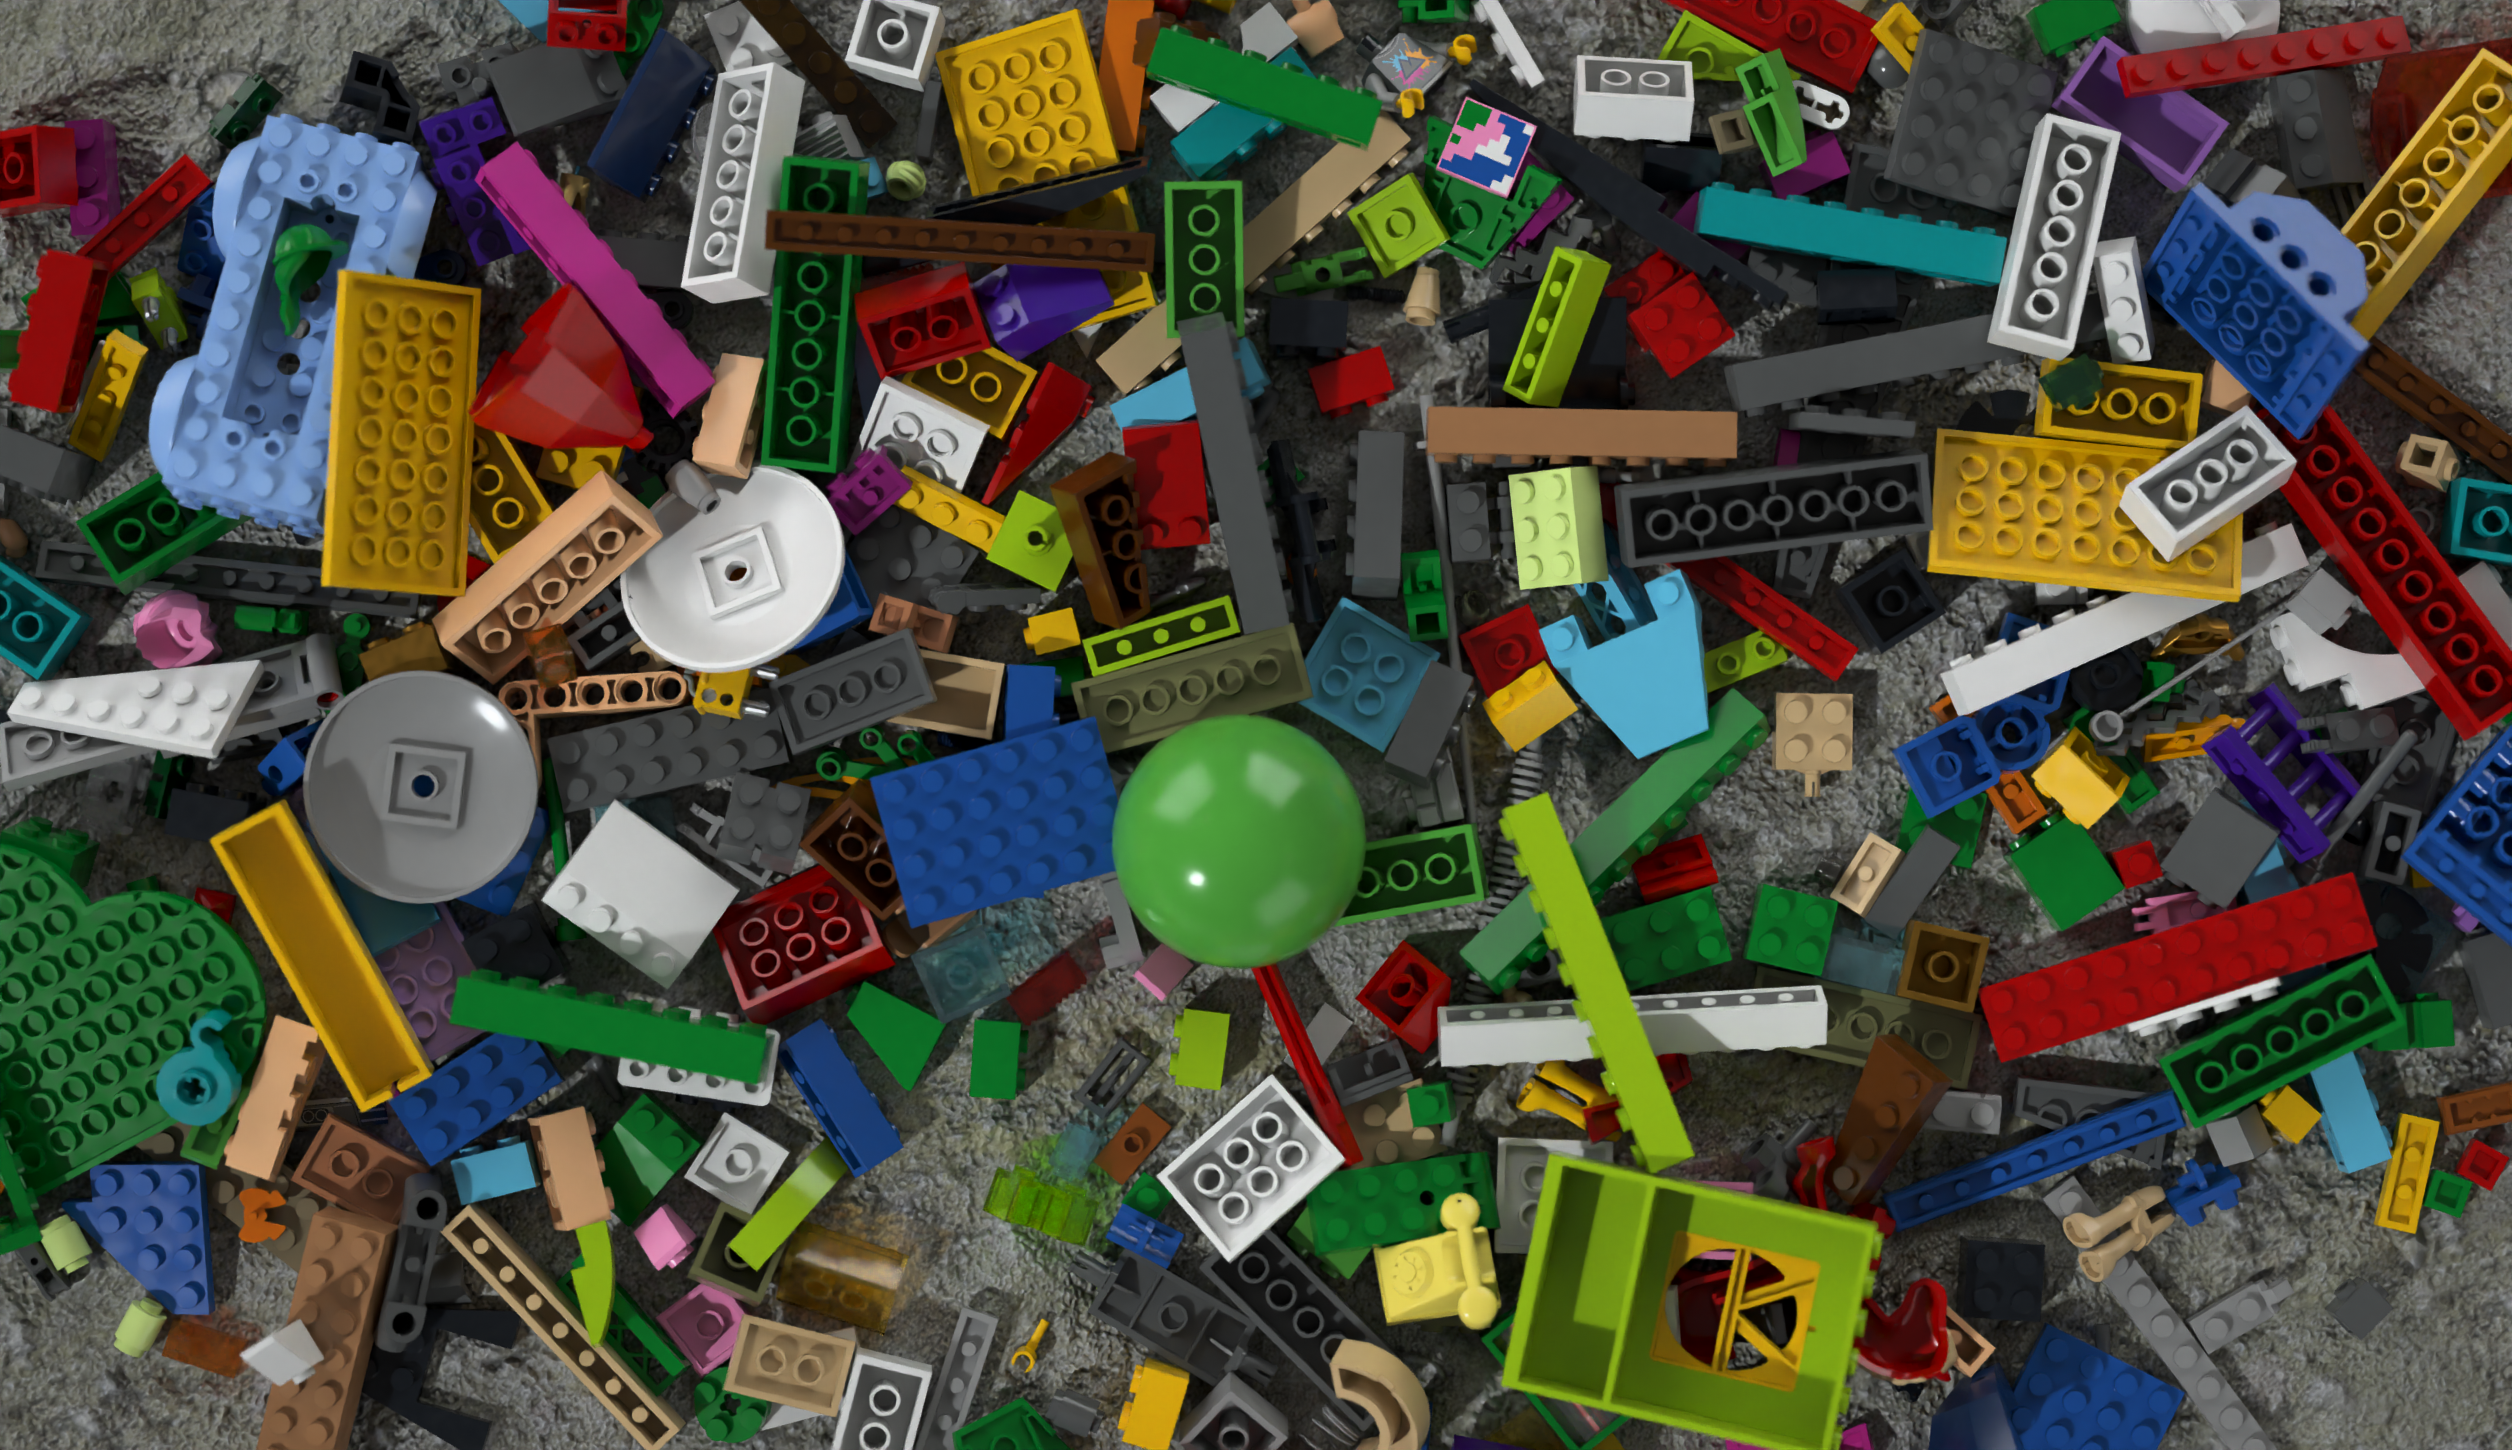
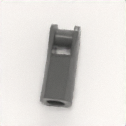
M41 1241L15 1250L32 1275L40 1292L48 1301L52 1302L55 1300V1294L65 1289L68 1291L72 1288V1283L62 1269L56 1270ZM49 1268L54 1276L49 1281L41 1273Z

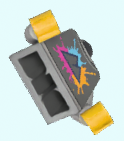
M1399 33L1386 46L1371 34H1368L1357 47L1356 53L1369 62V66L1361 80L1363 87L1377 93L1376 99L1383 101L1381 110L1387 111L1403 126L1418 109L1422 110L1425 108L1424 103L1444 84L1454 64L1452 61L1456 58L1459 64L1467 65L1472 60L1471 53H1476L1478 49L1475 38L1469 34L1456 37L1453 43H1431L1414 39L1406 33Z

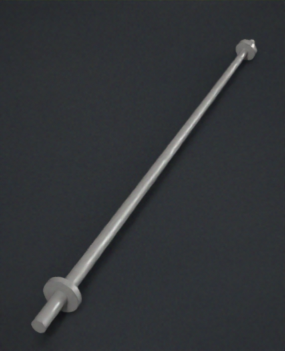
M1435 395L1419 396L1424 441L1413 443L1414 451L1425 450V454L1426 410L1428 406L1436 407ZM1426 456L1436 549H1438L1440 556L1442 591L1446 604L1450 668L1462 672L1442 463H1435L1434 456ZM1464 712L1459 722V725L1462 726V731L1458 740L1468 824L1477 823L1467 718L1466 712ZM1486 875V877H1487V883H1488V882H1490V881H1489L1490 875Z

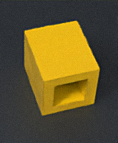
M1072 607L1027 618L1029 627L1023 628L1028 650L1035 649L1038 657L1083 646L1075 612Z
M2286 1084L2257 1098L2259 1103L2257 1109L2261 1118L2288 1142L2298 1144L2322 1117L2315 1108Z

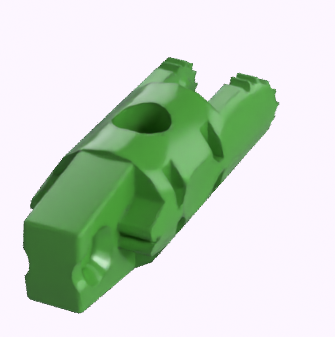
M1362 246L1315 259L1291 263L1292 272L1273 277L1276 292L1280 293L1296 289L1297 296L1300 297L1327 289L1372 280V270L1363 269L1352 274L1342 275L1340 262L1355 261L1368 256L1367 248ZM1321 267L1327 268V277L1324 280H1317L1315 277L1316 271Z

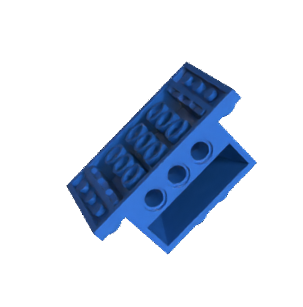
M2201 182L2190 190L2142 270L2146 291L2298 440L2310 432L2370 346L2350 326V323L2367 300L2364 254L2307 200L2254 191L2229 209Z
M2512 720L2497 733L2417 829L2415 840L2400 856L2406 863L2511 947Z

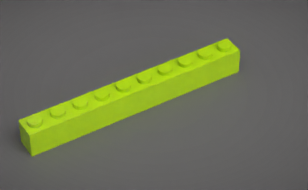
M1548 792L1501 810L1504 818L1498 820L1499 826L1506 841L1513 839L1518 852L1517 855L1513 856L1514 863L1521 878L1528 876L1533 889L1527 892L1530 903L1536 914L1543 913L1547 923V927L1542 928L1543 935L1550 950L1557 948L1562 963L1557 965L1558 972L1565 987L1572 985L1577 998L1571 1001L1574 1012L1580 1023L1587 1022L1591 1032V1036L1586 1037L1589 1049L1594 1059L1599 1057L1602 1059L1606 1072L1601 1073V1078L1609 1096L1616 1094L1621 1108L1615 1110L1623 1131H1631L1635 1145L1630 1146L1638 1168L1645 1166L1646 1171L1652 1174L1694 1157V1152Z

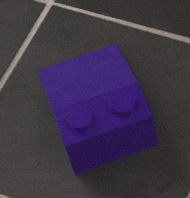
M1005 264L973 283L996 342L1017 362L1115 305L1100 269Z

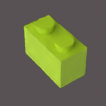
M1185 1007L1184 1015L1176 1014L1173 1037L1181 1038L1179 1053L1171 1052L1168 1074L1176 1076L1175 1085L1221 1090L1231 1012Z

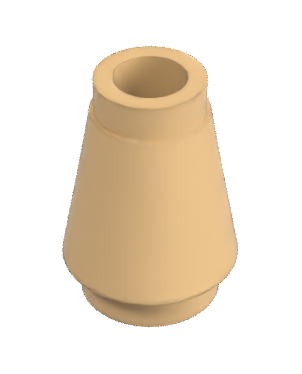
M1430 267L1417 268V273L1403 311L1406 313L1405 320L1419 326H1433L1436 324V318L1441 316L1440 272L1437 269Z

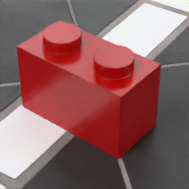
M1381 345L1310 368L1307 371L1321 416L1330 414L1331 420L1353 413L1352 406L1366 402L1368 408L1388 402V394L1394 393L1395 390Z

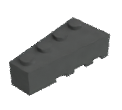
M1359 430L1358 443H1350L1349 466H1357L1356 479H1349L1348 502H1355V516H1348L1347 539H1354L1353 552H1346L1345 575H1352L1351 599L1397 601L1400 581L1405 432Z

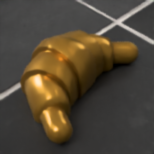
M2198 613L2191 618L2176 623V626L2171 628L2163 637L2161 644L2152 651L2151 660L2153 662H2164L2168 657L2172 656L2174 658L2180 654L2200 655L2213 653L2237 636L2228 626L2226 620L2218 617H2209L2206 613ZM2239 642L2221 655H2229L2234 661H2241L2245 656V651Z

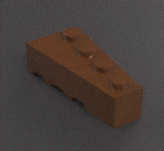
M1109 452L1049 487L1095 621L1121 630L1150 613L1151 610L1146 564L1142 563L1140 550L1141 544H1144L1143 529L1138 528L1136 508L1140 507L1139 491L1134 489L1133 474L1137 473L1136 459Z
M1897 1034L1876 1035L1835 1145L1836 1155L1829 1162L1824 1174V1183L1849 1205L1871 1202L1953 1083V1080Z

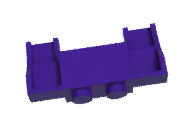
M492 96L419 121L436 167L430 169L438 191L446 189L451 203L445 205L447 214L453 226L460 224L478 267L513 253L516 255L531 249L475 181L480 168L486 164L479 143L506 134Z

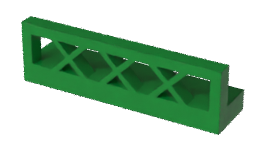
M581 1254L571 1263L573 1267L555 1284L582 1313L577 1293L569 1285L573 1280L571 1270L585 1266L583 1255ZM615 1279V1295L612 1310L618 1315V1324H609L605 1340L654 1395L658 1397L693 1364ZM610 1329H618L617 1337L610 1331ZM624 1329H630L644 1344L643 1352H629L623 1345ZM635 1357H643V1366ZM650 1358H656L670 1373L660 1384L649 1374Z

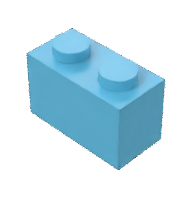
M515 1135L497 1140V1148L484 1151L482 1144L460 1149L461 1157L451 1160V1165L461 1206L537 1187L542 1184L532 1139L521 1141L520 1136Z

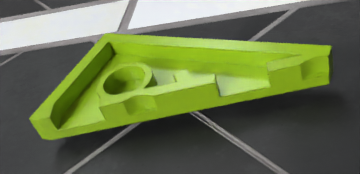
M1685 10L1657 60L1692 62L1693 80L1740 82L1735 68L1763 55V53ZM1788 68L1792 81L1799 80L1801 75Z

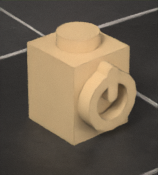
M2411 433L2409 441L2403 442L2398 450L2395 470L2396 473L2404 476L2409 485L2446 493L2449 482L2454 481L2457 477L2460 463L2448 441Z

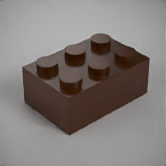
M859 778L808 826L799 845L884 922L904 902L874 792Z

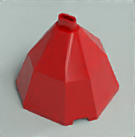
M568 281L534 311L520 327L526 333V338L514 353L505 349L500 353L467 411L472 416L471 419L481 427L547 449L621 448L627 445L633 451L639 453L654 437V434L642 425L644 422L643 415L622 350L582 294Z

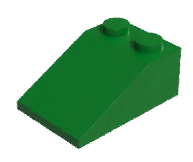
M651 1091L642 1094L595 1148V1150L600 1149L605 1163V1172L600 1173L604 1188H610L614 1200V1209L610 1211L628 1227L631 1226L706 1142Z

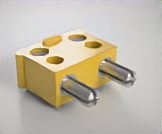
M760 664L732 672H701L696 691L694 689V679L691 675H688L696 671L685 669L683 679L689 682V692L695 697L693 701L694 707L701 715L708 712L743 720L744 713L761 717L769 715V704L748 700L754 676L776 681L779 677L777 674H780L778 667ZM733 699L732 704L725 706L728 700Z

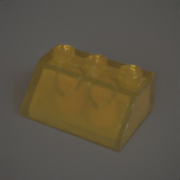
M802 1220L787 1251L775 1300L884 1336L904 1278L909 1256L899 1253L892 1248H884L863 1241L856 1236H848L827 1229L822 1225Z

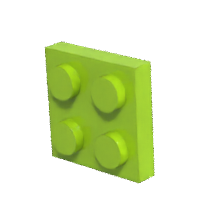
M1408 173L1347 212L1384 279L1390 278L1451 239L1414 173Z

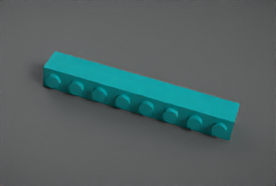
M1712 182L1711 187L1707 186L1699 192L1693 233L1700 238L1876 268L1895 267V271L1988 287L1999 284L2001 280L2007 238L1995 236L1996 230L1992 228L1973 227V232L1959 230V224L1956 222L1937 220L1936 225L1921 223L1922 217L1916 215L1899 214L1898 219L1884 217L1885 211L1880 209L1862 208L1861 213L1846 210L1847 204L1825 201L1824 206L1809 204L1810 198L1799 195H1787L1786 200L1772 198L1771 191L1750 188L1749 193L1734 191L1735 185L1723 182Z

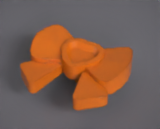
M259 1187L248 1188L240 1192L239 1199L245 1207V1224L240 1230L238 1237L243 1241L251 1243L262 1242L269 1237L272 1240H277L287 1227L283 1224L265 1221L268 1217L266 1209L285 1205L287 1203L286 1199L278 1190L270 1193L268 1190Z

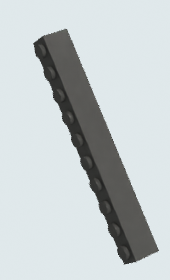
M2099 293L2085 295L2074 345L2075 352L2098 348L2097 340L2108 338ZM1993 314L1734 364L1724 367L1732 412L1744 410L1745 418L1767 414L1768 405L1781 403L1782 410L1805 406L1804 398L1818 396L1819 403L1842 399L1841 391L1855 388L1856 396L1879 391V383L1889 381L1892 382L1893 388L1915 384L1914 376L1928 374L1929 381L1952 377L1951 369L1965 367L1966 374L1988 370L1987 362L2000 359L2002 367L2025 362L2024 355L2030 353L1987 342ZM2038 356L2039 359H2044V358H2046V357Z

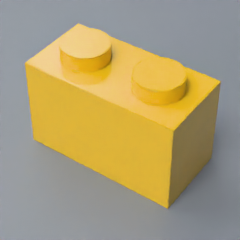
M1545 660L1534 668L1527 670L1522 676L1503 689L1496 691L1482 703L1493 725L1515 753L1578 710L1569 692Z

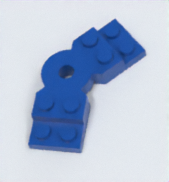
M2008 612L2004 615L1997 641L2005 638L2008 645L2020 639L2017 632L2038 623L2041 629L2049 626ZM2071 669L1977 710L1971 718L1961 715L1892 751L1927 819L1998 784L2001 774H2013L2036 764L2044 756L2051 736L2049 723H2046L2044 716L2060 708ZM2004 725H2008L2014 730L2016 735L2014 743H2009L2003 738L2002 728Z

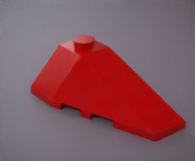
M1051 362L1047 363L1027 403L1026 408L1028 409L1026 413L1029 415L1026 421L1022 420L1019 426L1016 427L1009 444L1011 450L1008 455L1005 454L1001 459L981 501L985 506L991 508L1076 424L1079 416L1086 419L1096 399L1090 396L1093 391L1091 385Z

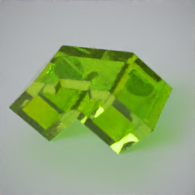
M1015 1164L1013 1170L997 1167L983 1211L1006 1222L1034 1228L1057 1240L1085 1246L1100 1202L1086 1196L1087 1189L1066 1182L1065 1187L1035 1177L1036 1171Z

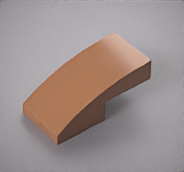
M880 593L868 630L888 636L906 628H911L919 646L948 654L959 617L945 613L942 614L937 610Z

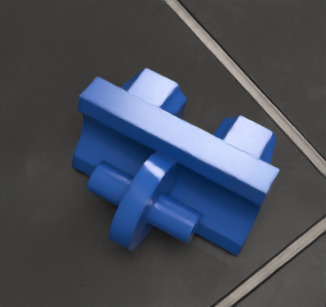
M2192 1158L2185 1161L2188 1173L2176 1178L2178 1185L2164 1191L2167 1203L2182 1217L2188 1226L2193 1227L2204 1221L2206 1214L2202 1206L2213 1200L2220 1210H2228L2238 1205L2237 1189L2242 1187L2238 1176L2234 1175L2228 1166L2223 1167L2221 1163L2214 1167L2213 1163L2209 1162L2199 1167Z
M1122 1203L1105 1238L1167 1269L1184 1234Z

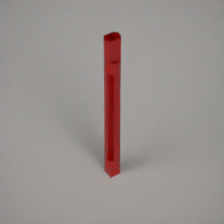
M1277 964L1251 968L1312 1104L1322 1131L1346 1159L1338 1167L1339 1170L1363 1161L1362 1153L1339 1101L1333 1093Z

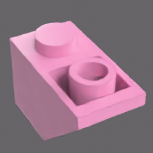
M667 1203L633 1232L658 1271L667 1264L671 1269L680 1264L695 1250L690 1243L698 1237Z

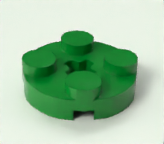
M729 1364L708 1373L701 1383L695 1387L694 1409L700 1425L711 1440L738 1443L760 1432L767 1416L770 1414L772 1402L723 1390ZM727 1394H731L733 1399L739 1398L741 1405L736 1408L737 1413L727 1409L725 1405Z

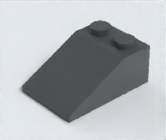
M547 42L486 65L515 137L610 114L616 110L627 90V85L613 51L547 47Z

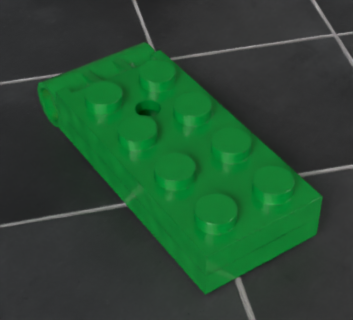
M1488 1152L1459 1154L1332 1172L1306 1195L1316 1256L1395 1245L1449 1232L1442 1225L1440 1212L1444 1200L1455 1193L1468 1194L1478 1202L1480 1216L1476 1227L1483 1226L1488 1232L1501 1229ZM1420 1194L1429 1196L1431 1201L1429 1206L1421 1203Z

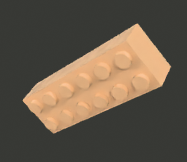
M599 471L465 590V597L455 598L432 619L441 645L491 684H496L663 537L652 512L604 471Z

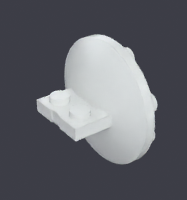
M2126 0V24L2130 40L2136 52L2140 55L2277 34L2280 20L2279 0ZM2220 84V85H2214V86H2207V87H2201V88H2213V87H2219V86L2226 85V84Z

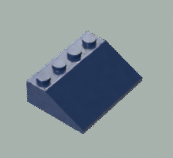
M660 27L586 165L604 182L643 203L646 202L648 196L653 198L663 182V177L660 176L667 162L672 164L680 151L681 143L678 140L684 129L690 130L698 118L699 110L696 107L703 95L708 97L716 84L717 76L714 75L716 68L713 64Z

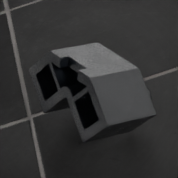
M353 51L339 102L377 112L371 135L376 137L379 143L392 146L393 142H402L410 145L420 111L419 104L413 95H409L399 79L400 74L391 61Z

